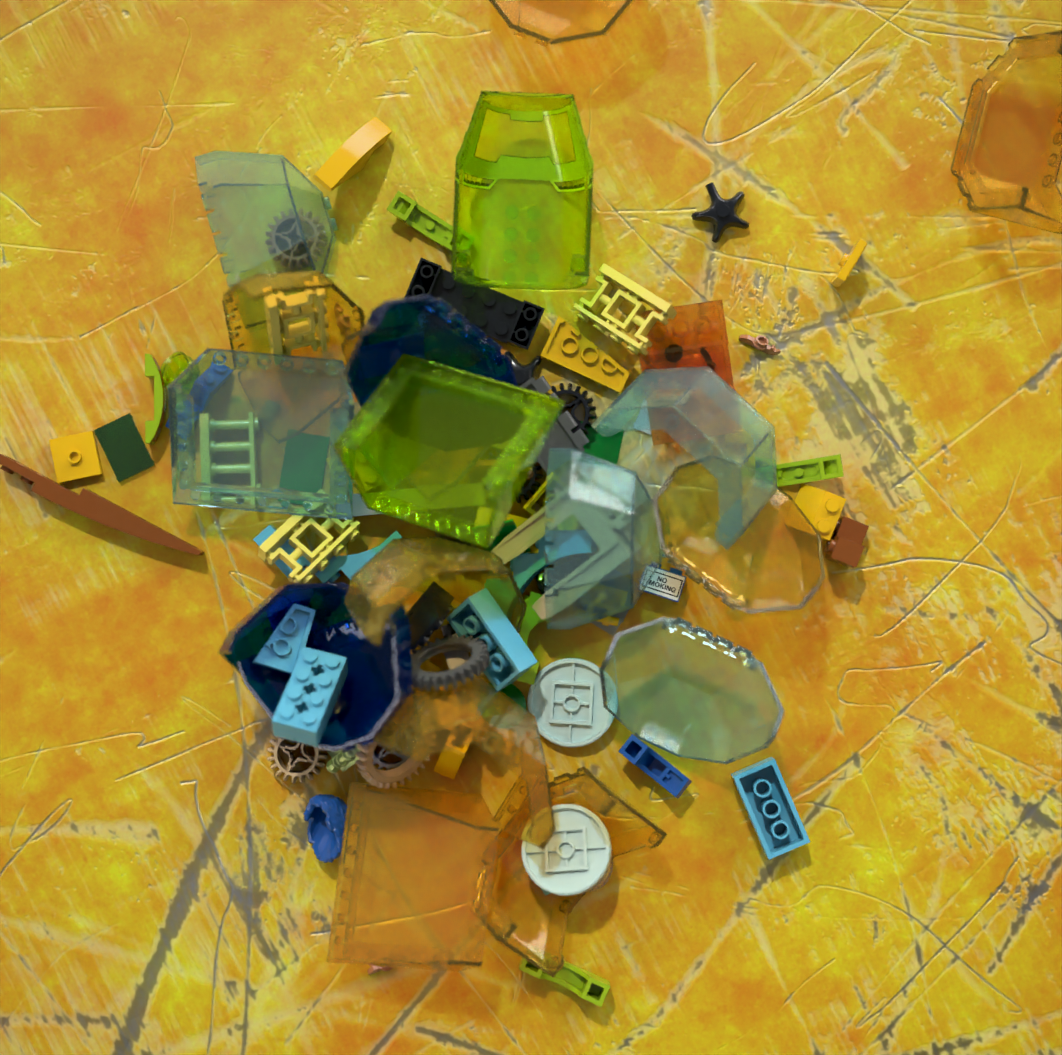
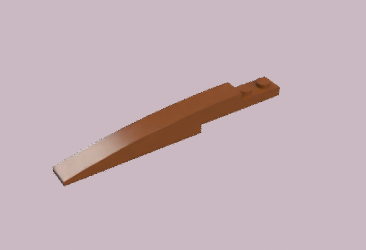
M0 454V464L2 465L0 469L12 475L14 472L22 475L20 479L30 485L35 482L31 489L32 492L64 508L147 541L203 556L204 551L89 489L83 488L81 493L77 494L20 462Z

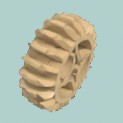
M277 736L275 737L278 741L270 739L269 742L275 747L267 748V752L274 753V755L269 756L267 760H275V763L270 768L278 767L280 769L276 772V776L281 775L282 772L285 773L284 781H287L289 776H292V783H296L297 777H299L301 783H304L305 775L309 780H312L314 778L312 771L319 775L321 771L317 766H325V763L320 761V759L328 757L327 754L321 753V751L327 749V745L320 746L319 744L318 747H314L315 757H313L312 754L307 752L306 744L299 742L296 745L283 743L285 739ZM324 737L321 738L320 743L325 740ZM301 746L300 749L302 751L300 753H303V756H299L294 760L295 757L292 754V750H296ZM280 749L289 756L287 767L281 760ZM299 761L312 763L311 767L306 770L294 771V767Z

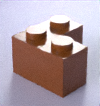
M845 516L840 517L833 531L832 539L827 541L823 552L826 553L824 558L848 568H856L864 549L862 543L869 526Z

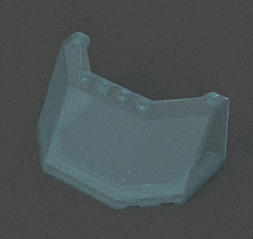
M709 366L645 369L591 425L603 436H612L619 431L663 429L718 479L719 520L715 523L717 526L715 537L726 550L741 537L777 491L775 426Z

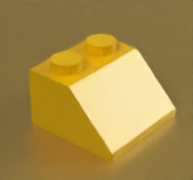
M802 483L785 525L821 540L830 541L847 499Z

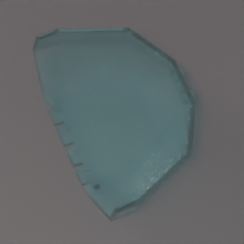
M213 151L196 156L197 180L200 192L203 193L201 194L205 211L213 209L215 211L208 213L207 218L212 233L221 231V234H217L213 238L218 254L227 253V256L219 259L224 274H228L226 281L243 325L249 332L267 327L262 290L272 288L273 294L276 295L278 294L277 290L282 289L284 296L304 292V284L309 283V286H312V279L317 278L319 286H324L336 241L335 231L338 230L335 217L330 218L328 211L332 209L329 197H324L323 193L283 155ZM280 304L278 305L279 317H280V311H279V310L281 309Z
M574 447L549 448L546 497L550 501H546L545 517L554 518V522H545V541H554V545H545V564H554V568H545V585H548L545 588L547 629L570 630L634 608L660 566L662 557L666 558V544H662V535H667V522L662 521V514L636 470Z
M661 617L615 634L599 668L603 706L637 738L678 757L721 764H729L768 748L775 739L785 711L763 663L756 660L751 650L740 645L734 647L733 642L718 635L713 637L712 632L697 625L695 628L691 627V622L680 617L676 619Z

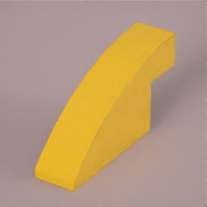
M377 117L373 118L342 144L314 174L313 178L331 192L364 168L372 153L385 144L392 130Z

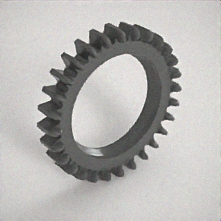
M454 635L449 639L448 636H445L443 640L436 638L434 643L428 641L427 646L421 647L419 645L420 650H412L413 654L407 655L408 659L403 660L404 664H402L406 681L413 688L416 689L418 687L422 691L425 686L427 691L430 692L431 687L434 686L438 692L439 687L443 685L447 691L450 683L454 688H457V681L465 685V678L473 681V674L479 677L480 673L484 672L485 668L488 667L490 656L487 644L483 640L480 641L478 637L474 639L472 635L467 638L465 635L457 638V635ZM462 650L472 653L467 662L448 671L426 672L419 668L424 661L443 652Z

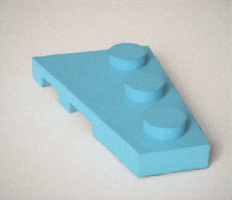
M294 603L253 660V663L292 675L302 649L306 646L316 610Z

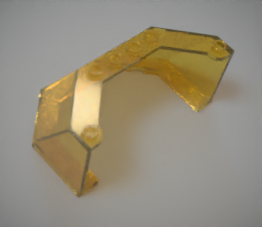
M1062 30L1013 38L1008 44L1009 49L1003 56L998 55L987 67V74L982 79L978 78L972 84L950 169L953 176H956L959 181L957 185L962 195L967 198V206L970 211L1056 234H1062V194L1056 185L1062 162Z
M473 674V681L465 678V685L457 681V688H454L450 683L447 691L443 685L439 687L438 692L434 686L428 692L425 686L421 691L418 687L415 689L412 685L408 684L372 741L389 753L393 754L397 751L417 762L425 761L430 754L473 743L519 776L491 820V823L505 833L544 850L556 829L547 766L535 716L503 692H497L492 684L481 676L477 677L475 674Z
M585 766L577 769V773H565L554 777V781L550 783L544 781L536 785L482 853L481 862L484 863L483 870L478 872L475 887L478 895L477 899L473 900L471 907L498 942L553 978L564 965L562 950L568 915L587 891L572 896H561L552 893L545 896L541 888L530 878L523 864L521 848L525 831L531 821L545 809L560 804H575L590 810L601 819L610 835L612 845L610 861L616 856L646 846L648 848H655L662 843L667 835L655 822Z

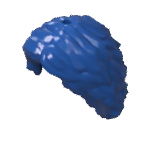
M319 794L312 797L303 814L304 820L309 823L307 828L308 842L312 843L316 858L324 863H332L333 860L341 856L346 848V843L350 838L352 829L349 808L341 798L330 794Z

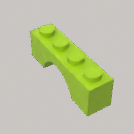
M532 591L530 596L525 595L522 608H526L525 616L519 617L516 628L520 630L519 635L526 645L532 628L540 622L552 619V615L542 620L532 608V605L543 595ZM539 662L518 678L517 681L534 685Z
M530 944L527 945L519 963V970L536 978L560 984L576 993L580 998L600 1007L610 989V981Z

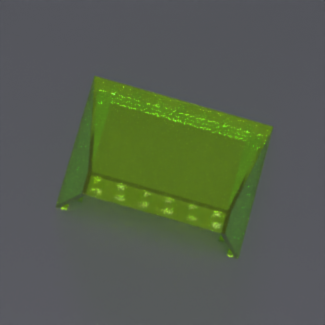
M403 353L334 443L333 448L368 509L488 548L500 531L565 405V400Z

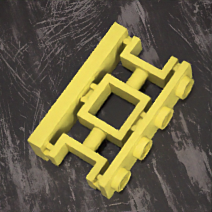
M603 263L599 269L601 275H597L595 278L602 286L590 302L581 297L579 300L580 304L575 303L573 307L578 312L577 316L586 323L589 320L593 322V327L601 333L609 332L611 334L609 337L615 342L621 344L623 341L627 344L626 348L634 354L638 355L640 352L646 356L648 354L646 349L653 345L646 338L647 334L657 321L666 326L668 324L667 320L669 318L673 320L678 312L668 302ZM607 281H611L615 285L627 291V293L618 289L613 298L608 297V294L613 289V287ZM626 300L635 308L625 322L622 323L612 315L622 301ZM641 301L651 306L655 310L659 311L661 314H658L657 312L652 310L649 316L646 318V320L643 319L641 316L647 308L641 303ZM603 303L604 305H606V307L601 313V315L607 321H603L602 319L598 318L597 316L589 312L587 309L596 312L600 305ZM634 325H638L640 328L634 336L640 343L620 332V330L629 334Z
M317 278L312 279V286H309V283L304 284V292L284 296L282 289L277 290L278 294L276 295L273 294L272 288L262 290L269 348L275 365L284 363V355L287 358L292 357L291 350L311 345L313 351H317L319 346H321L323 352L327 351V342H330L327 329H325L329 328L327 317L324 315L328 313L324 301L326 299V292L323 285L319 286ZM279 304H280V307H281V309L279 310V311H280V317H279V313H278V305H279ZM307 317V321L288 325L289 321ZM282 333H283V335H284L283 345H282V339H281V334H282Z
M322 489L314 494L259 546L258 556L263 561L268 560V563L272 566L280 558L293 570L289 574L288 580L291 583L293 582L298 590L303 585L305 587L308 586L314 579L313 575L318 571L322 572L329 565V560L333 556H339L345 549L344 546L349 541L353 542L360 534L359 521H353L354 518L350 516L342 523L329 512L333 508L334 501L327 498L328 494ZM319 510V515L326 520L321 525L311 518ZM332 526L342 534L334 542V537L327 532ZM310 529L324 540L313 552L298 541ZM288 539V544L295 549L290 555L280 548ZM301 556L311 563L303 572V567L296 562Z

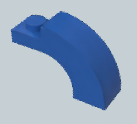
M633 734L618 751L677 799L692 782L676 767Z

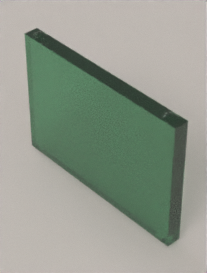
M130 413L94 430L119 482L155 466L154 460H152Z

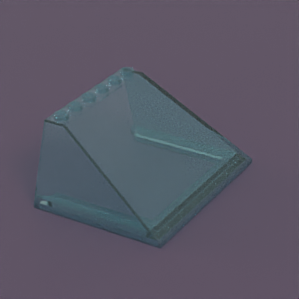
M207 348L168 386L173 504L352 520L355 402L343 360Z

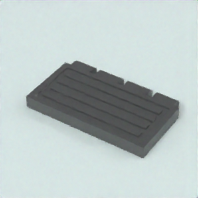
M544 376L537 380L532 377L497 402V405L549 476L585 450L583 446L589 440L581 428L575 433L571 431L578 424L568 410L561 415L558 413L565 406L554 392L548 397L545 393L552 388Z

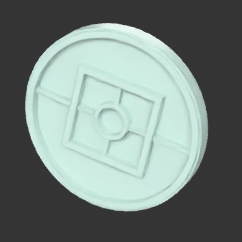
M564 658L550 663L536 675L534 685L531 684L528 692L527 706L534 727L545 739L563 747H581L596 741L608 730L615 717L617 698L610 678L600 667L584 659Z
M560 804L545 809L531 821L522 840L521 853L525 870L535 884L552 894L572 896L591 889L602 879L610 864L612 845L608 830L597 815L579 805Z

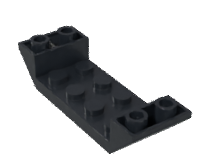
M423 258L418 263L404 297L406 301L425 311L505 344L528 350L545 308L528 301H519L442 269V266Z

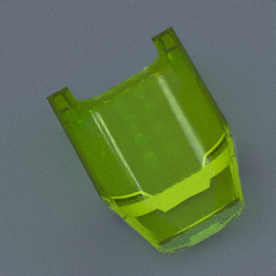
M481 91L471 117V122L456 156L451 261L452 279L456 282L486 288L568 290L581 288L588 284L594 163L589 152L587 139L584 135L573 94Z

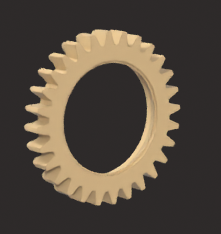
M404 707L403 711L396 708L394 714L388 711L387 718L380 715V722L373 721L374 728L366 729L368 736H361L364 743L357 745L361 750L355 754L359 758L355 761L359 766L357 770L366 781L381 789L384 787L389 789L390 786L397 788V782L404 786L405 777L412 781L411 773L419 775L417 767L425 769L422 761H430L426 753H434L430 745L434 746L436 744L432 739L436 735L433 732L434 727L431 725V722L421 712H417L413 708L409 710ZM411 725L416 731L417 742L408 760L391 770L376 768L373 765L372 758L374 749L381 737L396 726Z

